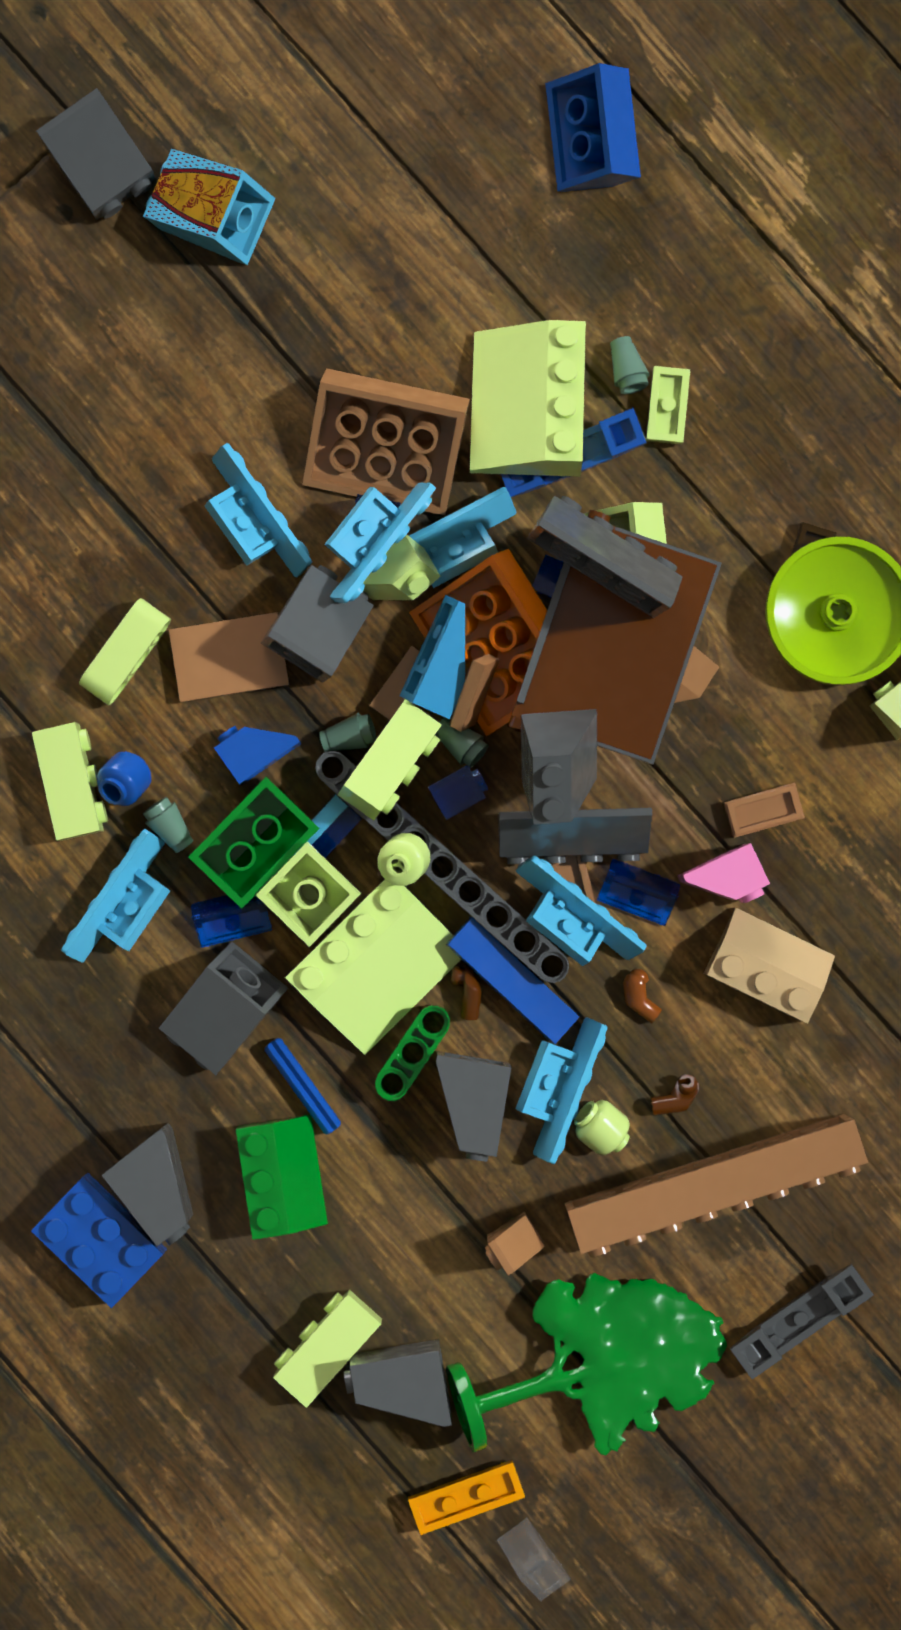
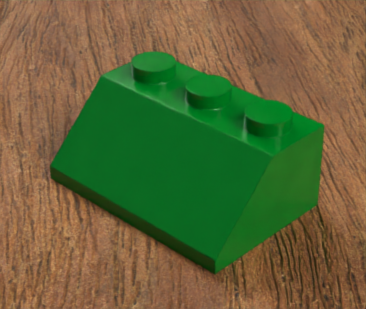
M266 776L188 858L242 909L320 828Z
M309 1114L239 1125L236 1128V1136L252 1240L288 1235L327 1225L328 1219L312 1116Z

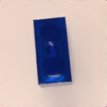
M467 765L429 786L428 789L445 820L448 821L484 801L486 797L483 792L488 790V786L479 770L476 769L471 772Z

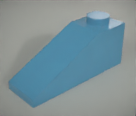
M445 595L399 696L450 719L465 683V603Z

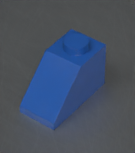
M233 726L217 738L220 744L214 747V749L236 781L243 785L302 743L294 735L243 727L238 731L236 726Z

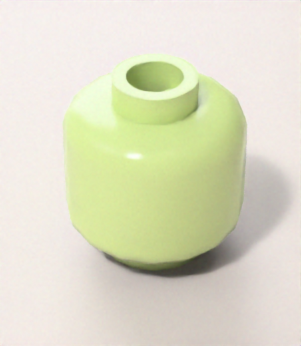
M401 833L393 836L380 849L377 858L378 869L388 882L396 886H407L415 883L428 869L430 863L428 846L420 837L412 833Z
M590 1101L580 1109L575 1117L574 1123L576 1125L575 1132L577 1138L596 1154L606 1155L612 1151L617 1153L629 1141L630 1136L627 1133L630 1123L627 1116L608 1101Z

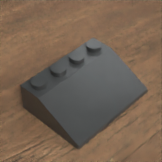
M554 496L529 534L528 540L652 618L671 608L683 576L676 573L678 567L661 556H658L657 559L649 556L644 552L646 547L632 537L626 536L625 539H622L612 532L614 527L606 520L598 516H594L593 520L580 512L582 507L569 497L562 496L559 499Z
M652 808L578 810L572 822L533 825L530 811L499 812V857H507V864H521L529 859V856H544V860L549 863H566V855H580L581 862H603V854H617L618 861H640L639 853H648Z

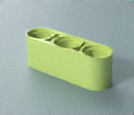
M140 598L137 600L81 677L79 685L108 706L111 705L164 634L171 619L144 599Z

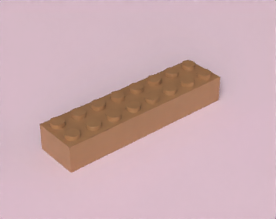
M842 1114L566 1202L565 1206L580 1253L588 1252L590 1257H596L610 1252V1245L624 1241L625 1246L645 1241L647 1239L645 1234L660 1230L661 1234L680 1230L683 1228L681 1222L696 1219L697 1223L706 1222L718 1217L717 1211L731 1207L733 1212L749 1208L754 1205L753 1199L767 1196L768 1200H774L790 1194L788 1188L797 1185H803L804 1189L825 1183L824 1177L828 1175L839 1174V1177H846L861 1171L860 1165L868 1163L855 1120L846 1114Z

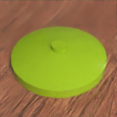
M852 537L820 539L796 551L779 568L767 594L766 624L776 651L796 672L808 679L823 684L851 685L868 680L886 670L901 655L900 565L878 546Z

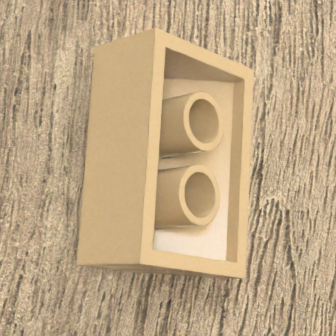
M735 908L703 974L808 1024L824 991L835 955Z

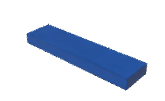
M470 917L447 942L446 946L552 1044H556L579 1018L569 1006L473 917Z

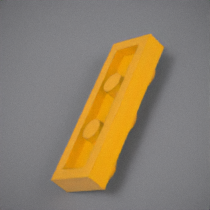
M513 1460L412 1495L408 1497V1502L419 1533L423 1535L525 1498V1493Z

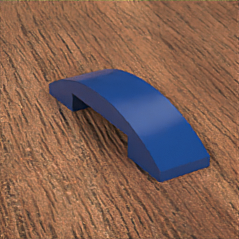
M634 408L602 420L598 425L583 430V462L581 472L608 462L647 443ZM501 474L511 498L571 477Z

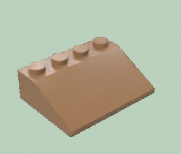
M326 368L319 385L302 485L360 498L369 487H375L394 505L400 506L418 483H432L436 489L430 496L432 502L425 511L445 516L470 399Z

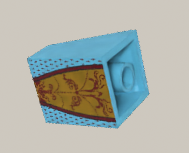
M171 149L167 160L162 165L160 177L153 194L147 201L143 217L162 231L248 265L276 198L243 170Z

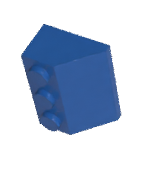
M598 63L545 83L558 192L613 187L641 177L629 68Z

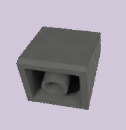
M97 88L36 130L46 150L96 221L102 216L107 219L115 215L123 207L122 202L132 195L137 198L145 194L152 187L153 184L151 182L156 179L152 168Z
M311 565L261 644L323 683L335 672L374 605L367 601L369 596L364 591L351 602H335L330 598V595L339 585V582L336 581L338 576L322 565H319L318 568Z
M596 709L521 714L522 783L533 825L572 822L597 779Z
M231 942L206 967L159 1029L166 1034L171 1043L182 1047L193 1056L199 1066L217 1075L279 1001L288 987L235 943Z
M437 1051L436 1064L459 1151H465L466 1158L487 1162L489 1156L497 1157L511 1073L510 1063Z
M167 1123L102 1174V1177L156 1246H159L164 1241L170 1246L181 1238L190 1228L187 1222L193 1216L174 1131L171 1125Z
M439 1339L355 1353L351 1357L350 1365H345L344 1378L347 1394L354 1393L356 1404L443 1427L452 1425V1412Z

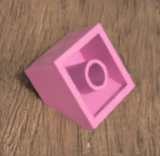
M751 843L738 846L677 875L681 883L729 900L739 899L740 903H747L764 895L765 893L762 888L770 884Z

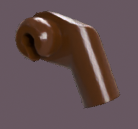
M467 965L465 968L455 966L452 969L451 983L454 986H463L460 1016L465 1020H477L479 1018L482 992L476 974Z
M684 1074L679 1077L670 1095L651 1097L653 1116L688 1110L699 1092L697 1079L691 1074Z

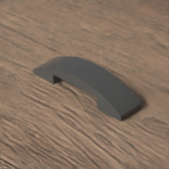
M850 1264L823 1279L781 1307L736 1342L730 1350L750 1378L754 1379L780 1361L783 1354L841 1314L845 1316L874 1296V1294L854 1266Z

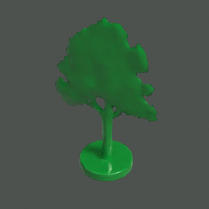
M593 1273L586 1279L583 1294L578 1299L573 1297L575 1289L573 1283L564 1282L560 1279L548 1283L535 1303L533 1319L554 1339L555 1356L554 1362L549 1369L531 1379L476 1396L463 1365L457 1362L446 1366V1375L453 1403L470 1449L474 1453L485 1449L488 1445L481 1414L547 1392L560 1391L567 1397L581 1400V1409L595 1439L594 1447L598 1452L605 1456L611 1450L617 1452L622 1443L626 1441L622 1434L633 1419L638 1429L649 1432L656 1431L660 1422L653 1412L658 1407L659 1399L665 1397L675 1411H683L707 1397L712 1385H714V1381L707 1380L700 1374V1371L708 1363H717L727 1348L726 1339L720 1332V1326L724 1323L723 1319L716 1317L710 1311L704 1310L698 1303L689 1300L686 1293L678 1292L674 1287H670L665 1283H658L655 1279L649 1278L643 1281L630 1279L626 1284L621 1285L618 1280H609L604 1276ZM573 1351L580 1352L584 1359L583 1364L579 1368L563 1372L562 1367L567 1356ZM576 1383H581L583 1386L580 1389H572V1385Z

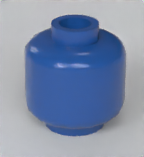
M127 751L118 752L113 755L99 770L96 777L99 792L104 800L119 806H129L136 802L148 789L152 781L151 771L144 759Z

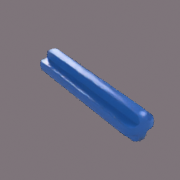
M276 1038L267 1044L264 1048L265 1052L323 1133L327 1135L336 1130L341 1125V1121L283 1040Z

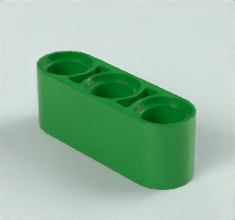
M428 1005L419 1012L378 1073L375 1088L383 1099L395 1101L406 1094L447 1033L450 1026V1017L443 1007ZM431 1011L440 1013L444 1018L443 1027L436 1032L428 1031L423 1025L424 1016ZM416 1042L423 1048L424 1054L419 1061L409 1062L403 1057L402 1049L407 1043ZM395 1073L401 1077L403 1086L398 1092L390 1093L383 1088L382 1078L386 1074Z

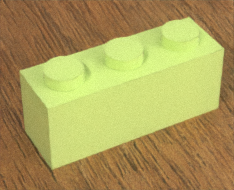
M405 699L346 781L338 796L373 821L381 811L388 815L400 798V796L394 793L401 782L408 786L419 771L420 767L415 764L419 756L424 754L428 757L441 740L435 734L442 724Z
M73 722L32 732L56 840L63 841L104 831L102 823L108 822L103 800L97 802L94 787H97L96 777L98 773L95 765L89 766L86 751L91 750V743L87 729L81 730L80 724Z
M348 1290L344 1296L337 1292L323 1308L327 1315L318 1324L312 1320L299 1335V1338L303 1340L302 1343L294 1351L287 1348L274 1363L278 1369L273 1378L306 1408L381 1325L382 1318L351 1290Z

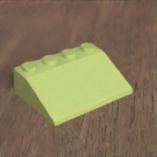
M546 320L474 332L470 473L580 477L583 462L586 321Z
M385 879L285 978L365 1055L461 959L446 946L447 942L454 935L405 886H396Z

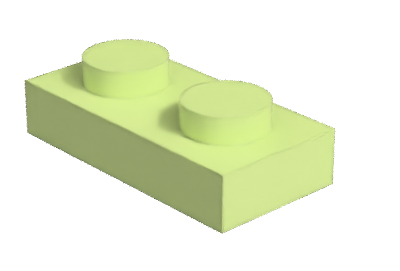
M653 367L646 441L683 444L690 369Z

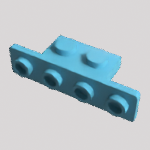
M229 443L224 444L213 456L212 461L230 485V488L208 500L205 508L246 565L275 549L294 577L300 576L312 564L308 549L301 541L297 540L289 529L284 515L277 511L269 501L264 487L260 482L255 481L247 470L242 456L237 451H234Z
M418 483L399 508L375 487L367 489L324 544L351 568L330 595L332 600L347 603L348 601L355 600L365 588L363 582L369 574L376 572L383 566L387 560L386 553L394 543H399L410 530L408 524L416 514L420 515L431 504L432 498L430 496L436 489L432 483Z
M502 487L409 536L425 548L441 576L432 584L433 588L477 566L491 555L498 553L494 542L486 530L517 513L506 487Z
M144 829L132 841L129 851L120 864L112 870L107 883L99 895L90 902L86 914L77 927L68 934L66 943L61 949L64 954L84 962L103 934L121 948L130 951L171 891L146 873L165 844L160 837Z
M532 856L521 863L516 869L520 876L543 893L526 922L580 965L584 966L591 961L602 941L626 960H630L644 952L647 945L638 938L635 931L620 924L610 916L609 911L605 907L595 904L582 893V890L576 884L567 881L554 871L549 862L539 859L537 856Z
M588 1017L582 1023L572 1051L544 1040L541 1041L515 1108L522 1113L545 1120L533 1154L551 1164L556 1163L558 1156L564 1150L567 1132L571 1122L578 1114L582 1093L585 1086L591 1080L594 1062L598 1052L605 1043L607 1025Z

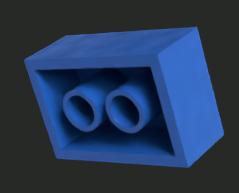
M89 1173L85 1174L31 1230L110 1308L132 1288L167 1250L162 1243L156 1246L133 1215Z

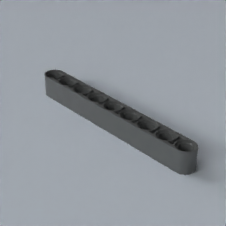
M328 751L318 758L315 769L318 777L338 795L356 769V766L341 753ZM330 758H337L343 764V772L334 779L326 777L322 770L323 764ZM345 801L388 841L393 836L401 833L415 831L423 834L430 851V863L425 874L541 979L546 982L556 983L566 977L569 970L566 956L538 930L526 922V919L397 803L393 806V809L398 814L396 825L391 828H383L379 825L377 817L373 821ZM440 856L449 858L453 863L452 873L445 878L435 876L431 868L434 859ZM466 881H474L480 887L479 898L471 903L463 901L459 896V888ZM492 906H502L507 911L508 918L504 925L493 927L487 922L486 915ZM523 930L530 931L535 938L533 948L526 952L517 950L514 945V937ZM547 956H557L562 962V970L556 976H547L542 971V961Z

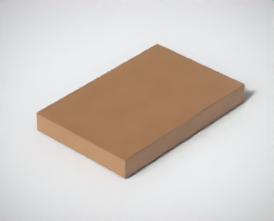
M278 612L169 629L180 702L290 686L286 659L261 644L276 620Z

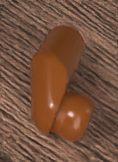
M633 969L630 974L626 975L623 982L625 1003L652 1024L662 1009L647 998L646 983L649 981L648 974L642 969Z

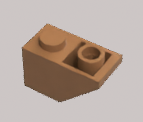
M523 1211L487 1234L488 1246L485 1249L495 1269L498 1271L504 1268L509 1276L542 1250L545 1244Z

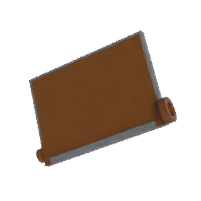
M590 510L588 517L592 520L594 516H598L607 522L611 519L610 516L594 510ZM613 526L612 532L622 539H625L626 536L636 539L646 547L644 550L646 554L654 559L661 556L678 567L676 573L683 576L673 605L659 616L652 618L564 562L508 727L521 732V714L596 709L597 746L653 765L722 563Z

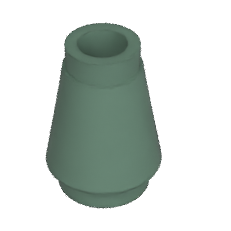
M624 336L613 340L610 346L614 385L619 387L621 394H632L645 389L649 385L647 378L650 374L635 345L632 343L631 337Z
M356 713L326 730L320 731V740L325 752L369 748V744L374 743L377 739L375 727L369 714L361 716L359 713Z
M444 717L439 722L442 725L435 735L441 739L440 741L460 765L466 764L469 768H472L486 753L489 745L483 741L484 736L469 728L460 732L450 727L451 719Z
M167 797L162 798L143 812L147 819L145 824L172 848L175 853L180 852L194 841L176 803H171Z

